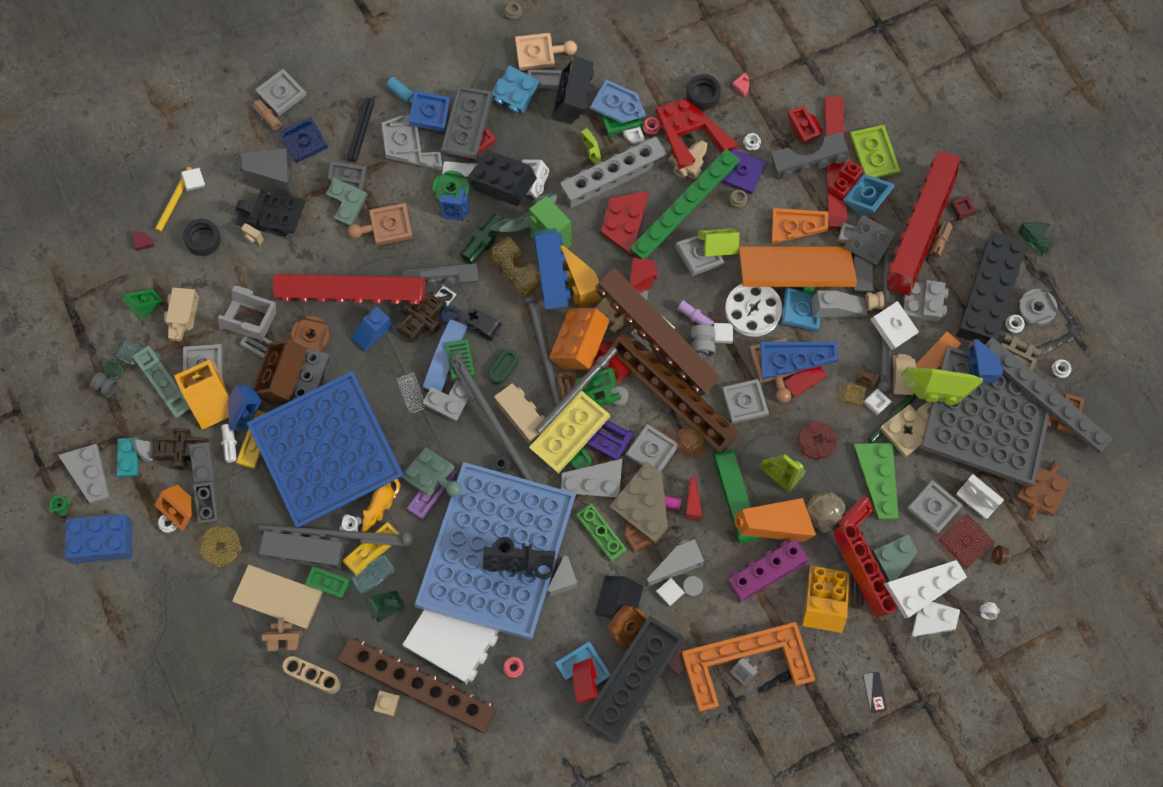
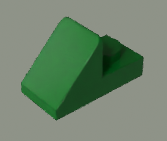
M153 289L124 294L121 299L139 319H144L164 302Z

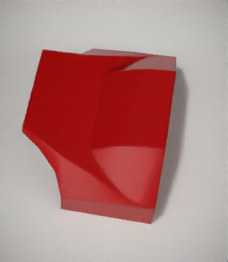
M805 105L788 111L790 126L802 144L820 137V133L823 130L815 115L810 114Z

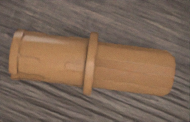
M261 100L254 101L253 108L261 116V120L266 121L273 131L278 130L282 123L275 117L273 110L268 109Z
M944 221L938 234L934 236L935 241L929 252L931 256L935 253L934 257H941L953 227L950 222Z

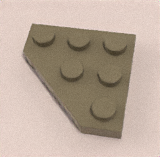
M646 461L613 501L610 508L655 543L668 529L663 474Z

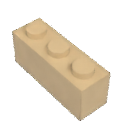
M512 383L494 396L495 404L527 443L532 445L541 435L535 431V428L545 417L538 415L535 405L531 401L528 402L524 398L525 394L520 387L516 388Z

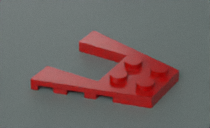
M686 98L656 108L655 114L662 130L664 129L666 133V140L671 145V153L678 162V169L694 165L695 158L679 136L704 129L721 153L726 148L730 152L733 149L737 150L739 146L735 140Z

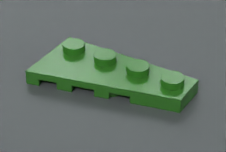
M893 443L853 444V449L856 452L859 467L862 469L877 520H898Z

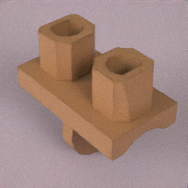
M279 618L278 624H271V630L278 631L265 632V634H262V641H265L267 651L279 650V640H286V650H297L299 639L302 637V630L285 631V629H292V623H285L284 618Z

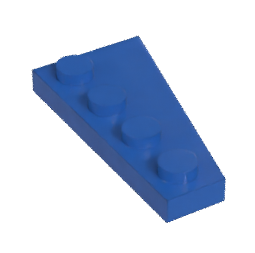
M837 341L761 342L762 380L837 362Z

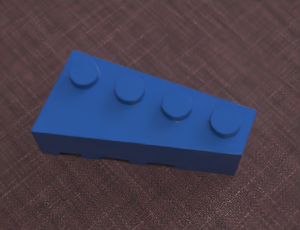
M556 228L533 231L536 255L538 257V270L541 276L539 278L541 294L545 309L568 306L567 300L571 298L569 288L565 287V282L568 281L567 271L563 270L562 263H565L564 252H560V245H563L562 234H558Z

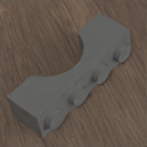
M842 132L824 137L822 147L811 155L796 154L789 147L771 152L772 164L778 179H788L795 174H804L812 169H821L829 164L844 162L848 159V148Z

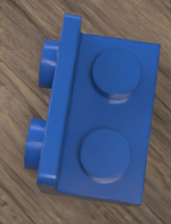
M461 188L459 197L451 194L440 195L439 203L442 218L464 221V217L468 215L470 207L465 189Z

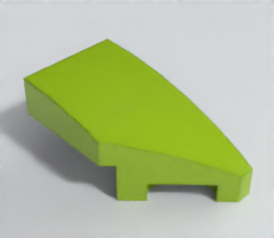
M586 128L581 132V141L589 148L588 158L594 164L601 162L598 143L592 133Z

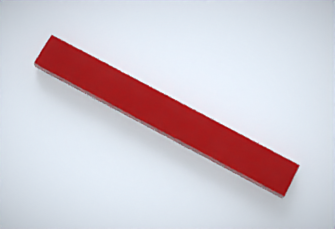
M825 97V137L842 132L844 137L843 97ZM845 161L826 166L827 189L845 165ZM827 190L828 229H841L843 222L847 223V204Z

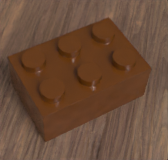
M290 339L268 344L253 387L262 401L268 404L290 401L294 394L295 383L300 377L299 371L306 359V347Z

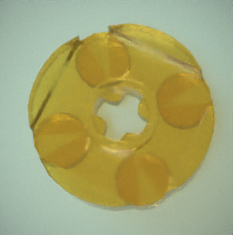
M213 527L203 535L200 551L202 556L208 563L217 567H223L235 561L242 550L239 536L229 527ZM218 542L226 543L223 550H216Z

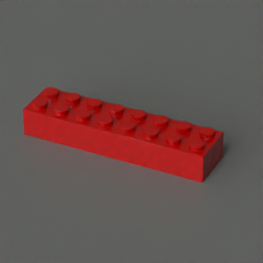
M939 151L937 157H933L930 165L931 171H927L924 179L926 183L924 187L921 186L918 194L920 198L914 203L913 215L909 216L907 220V230L902 232L900 238L901 245L896 247L894 262L891 261L889 264L888 290L907 296L911 295L957 180L960 156Z

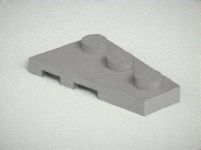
M97 444L58 455L91 505L111 499Z
M622 459L562 473L561 490L575 494L617 498L620 491Z

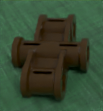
M429 292L425 296V300H422L418 306L407 303L402 313L409 316L399 325L397 332L408 337L411 343H415L426 329L429 330L431 335H434L442 325V322L436 320V318L444 311L447 303L435 297L433 292Z
M185 428L173 429L174 438H153L154 453L151 454V458L157 461L172 460L170 468L174 470L188 469L186 460L191 461L190 444L209 442V439L203 437L188 438L191 435V431Z

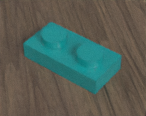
M138 438L118 439V478L139 477V454L134 450L132 443L133 440Z

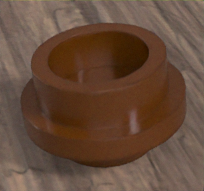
M1002 545L996 546L992 551L994 563L996 565L1006 564L1009 559V550Z

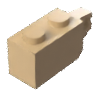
M173 287L172 293L168 295L169 308L165 312L164 321L169 327L168 338L170 341L181 342L184 332L191 330L194 326L199 300L195 289Z

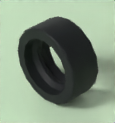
M708 74L694 76L687 86V100L699 110H708L718 104L721 95L719 81ZM699 85H707L714 90V96L709 99H700L693 94V90Z
M207 219L194 220L184 229V243L190 252L197 256L210 255L220 245V233L215 224ZM208 229L212 232L213 238L206 245L195 246L191 241L193 234L198 230Z

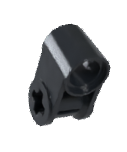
M470 308L465 313V322L468 328L486 340L492 341L502 326L499 320L476 308Z

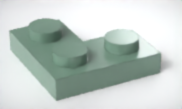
M336 178L333 179L326 193L328 196L342 202L334 218L349 226L354 224L368 195L366 192Z

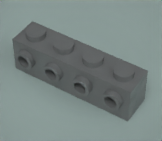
M307 348L306 359L299 371L300 377L295 383L294 394L290 401L324 385L332 361L328 353Z
M271 529L270 532L264 531L259 555L262 559L341 570L345 546L337 538L323 540L316 535L302 537L301 534L296 532L282 534V531Z

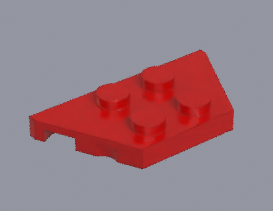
M649 191L610 198L608 201L601 235L610 239L618 248L624 249L631 257L634 254L630 252V247L637 241Z

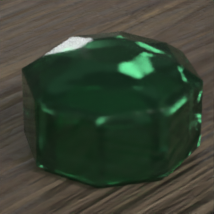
M116 359L107 360L103 366L105 375L112 379L120 377L124 371L122 363Z

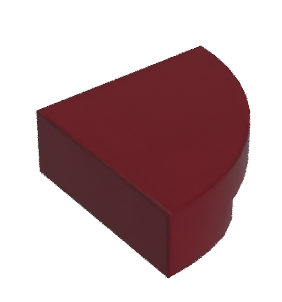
M140 231L132 232L137 251L155 247L151 237L146 233Z

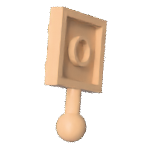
M550 33L515 37L520 71L555 67L553 53L565 52L567 55H573L577 51V45L573 41H567L564 45L552 46Z

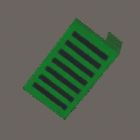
M468 339L445 343L451 378H460L450 363L451 355L459 352L463 354L462 361L474 379L475 373Z

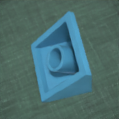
M863 174L843 201L860 217L862 215L867 217L876 211L895 186L887 181Z

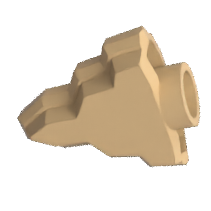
M701 140L694 143L688 149L695 158L694 165L678 169L676 158L673 155L668 158V161L674 167V173L678 177L685 179L687 176L696 180L701 175V167L704 163L702 158L706 154L707 143Z

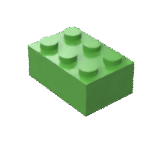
M545 196L529 209L530 236L534 240L533 231L556 228L558 234H562L563 245H560L561 252V246H565L567 249L571 247V221Z

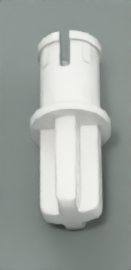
M224 424L221 426L223 438L221 445L224 448L225 461L231 463L236 461L235 445L237 441L234 438V430H230L229 424Z

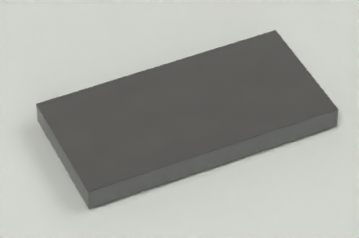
M463 86L457 87L441 153L477 159L493 98L492 91Z

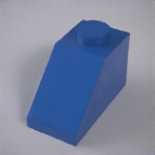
M378 307L374 308L363 318L352 340L366 352L392 328L390 318Z
M974 340L968 346L971 373L974 376L983 378L982 383H995L1003 374V366L1000 364V359L979 340Z
M252 386L234 387L228 399L230 430H248L247 422L253 420L261 403V399Z

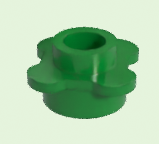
M58 494L54 495L48 507L49 512H56L60 516H65L68 505L71 504V499L68 497L63 498Z

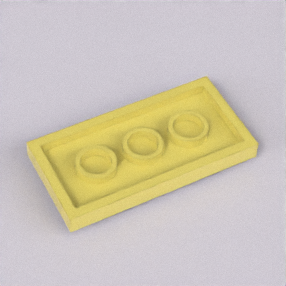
M580 391L529 448L559 474L611 416L583 391Z

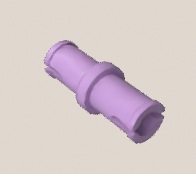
M685 300L681 302L677 309L690 318L692 323L711 326L714 324V321L703 315L700 309L696 310Z

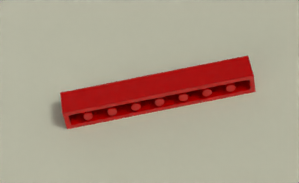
M273 274V297H280V301H291V298H298V301H309V298H316V302H328V298L335 299V302H346V299H353L354 303H364V299H371V303H383V300H390V303H401V300H408V304H420V300H425V277Z

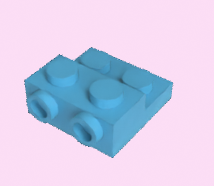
M509 65L502 79L499 78L492 90L493 101L499 105L505 104L509 106L508 109L514 113L520 112L524 114L541 82Z

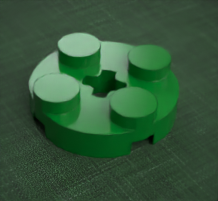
M446 171L434 180L433 193L438 203L440 195L451 194L459 197L461 188L465 189L466 195L469 196L470 187L468 180L460 172ZM451 185H453L454 189H456L453 192H449V190H447V188H450Z

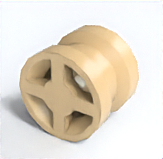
M866 292L867 311H872L876 308L883 310V292H877L876 294Z

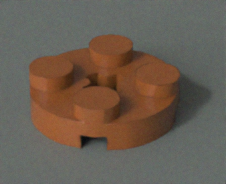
M308 316L304 320L295 323L291 331V337L294 342L308 349L323 352L329 343L330 332L322 319ZM313 331L315 337L308 339L306 334H310Z
M624 605L608 624V630L611 632L613 641L623 647L630 646L647 621L646 615L638 608ZM630 623L629 626H630L631 628H630L629 630H627V629H626V628H627V625Z

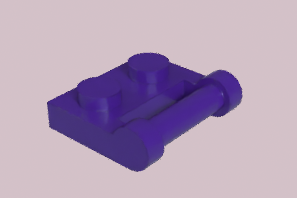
M607 420L602 426L624 438L623 441L599 429L585 445L615 461L620 459L635 433L631 430L627 431Z

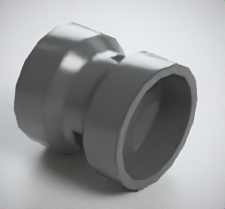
M98 372L90 383L92 390L100 391L107 398L114 394L118 386L116 380L108 379L102 372Z

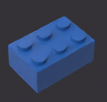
M126 514L66 519L65 558L72 564L132 559V520Z

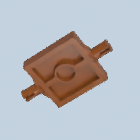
M1057 461L1052 462L1049 470L1038 466L1035 485L1032 488L1023 485L1017 497V500L1025 503L1030 508L1025 516L1030 521L1034 520L1037 511L1044 512L1053 517L1067 490L1070 481L1056 474L1061 465L1058 462L1054 468Z

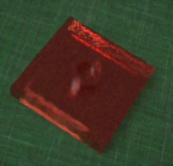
M968 514L938 540L965 569L970 567L996 543Z

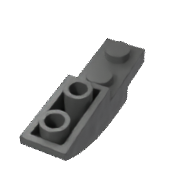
M210 442L190 444L194 478L193 489L198 523L218 521L217 481Z

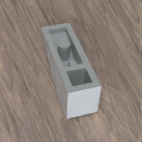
M817 291L811 299L813 317L868 316L866 301L862 297L839 291Z
M686 539L679 542V546H676L647 578V586H652L703 566L704 559L695 539L692 541Z

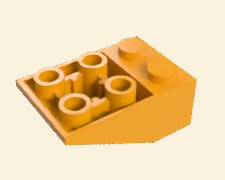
M561 246V252H564L565 263H562L563 270L567 271L568 276L566 284L568 288H572L574 304H578L579 308H588L599 304L601 296L595 288L599 283L595 271L565 246Z
M209 359L174 375L185 400L202 430L229 418L228 399L230 395L214 361Z
M810 565L802 626L838 633L843 632L847 619L849 572Z

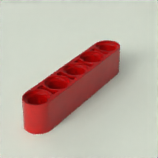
M847 523L838 527L834 531L835 541L872 613L877 617L893 613L897 605L884 585L886 581L859 528L854 523Z

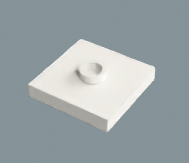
M898 301L870 319L891 350L919 332Z

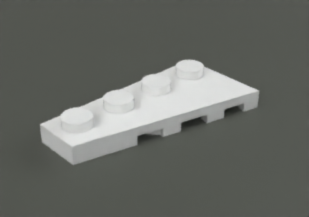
M955 560L884 583L904 618H909L967 578L958 561Z

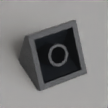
M605 576L595 615L613 619L615 614L624 605L638 608L644 586L625 576Z

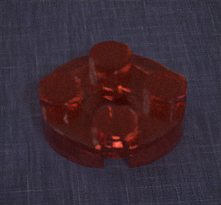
M811 421L799 433L798 443L803 455L812 460L828 458L833 454L837 446V433L830 425L824 422ZM813 437H816V438H817V437H820V438H821V441H823V443H822V444H821V443H818V444L816 445V444H814L815 440L812 439V438H813Z

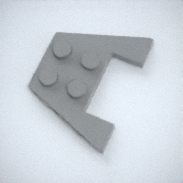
M410 114L404 117L401 115L381 123L385 158L442 170L440 152L421 153L418 127L408 125Z

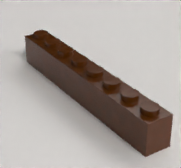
M615 267L595 286L597 293L610 302L611 308L616 312H620L624 316V321L637 330L638 336L643 340L646 339L651 344V349L655 353H659L664 358L665 364L673 367L677 371V376L686 381L700 396L706 394L721 379L709 364Z

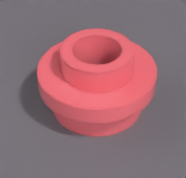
M649 117L643 122L645 133L655 135L660 131L661 126L656 118Z
M511 657L505 661L503 669L507 676L516 678L522 674L524 665L519 658ZM515 664L518 668L516 671H511L510 666Z

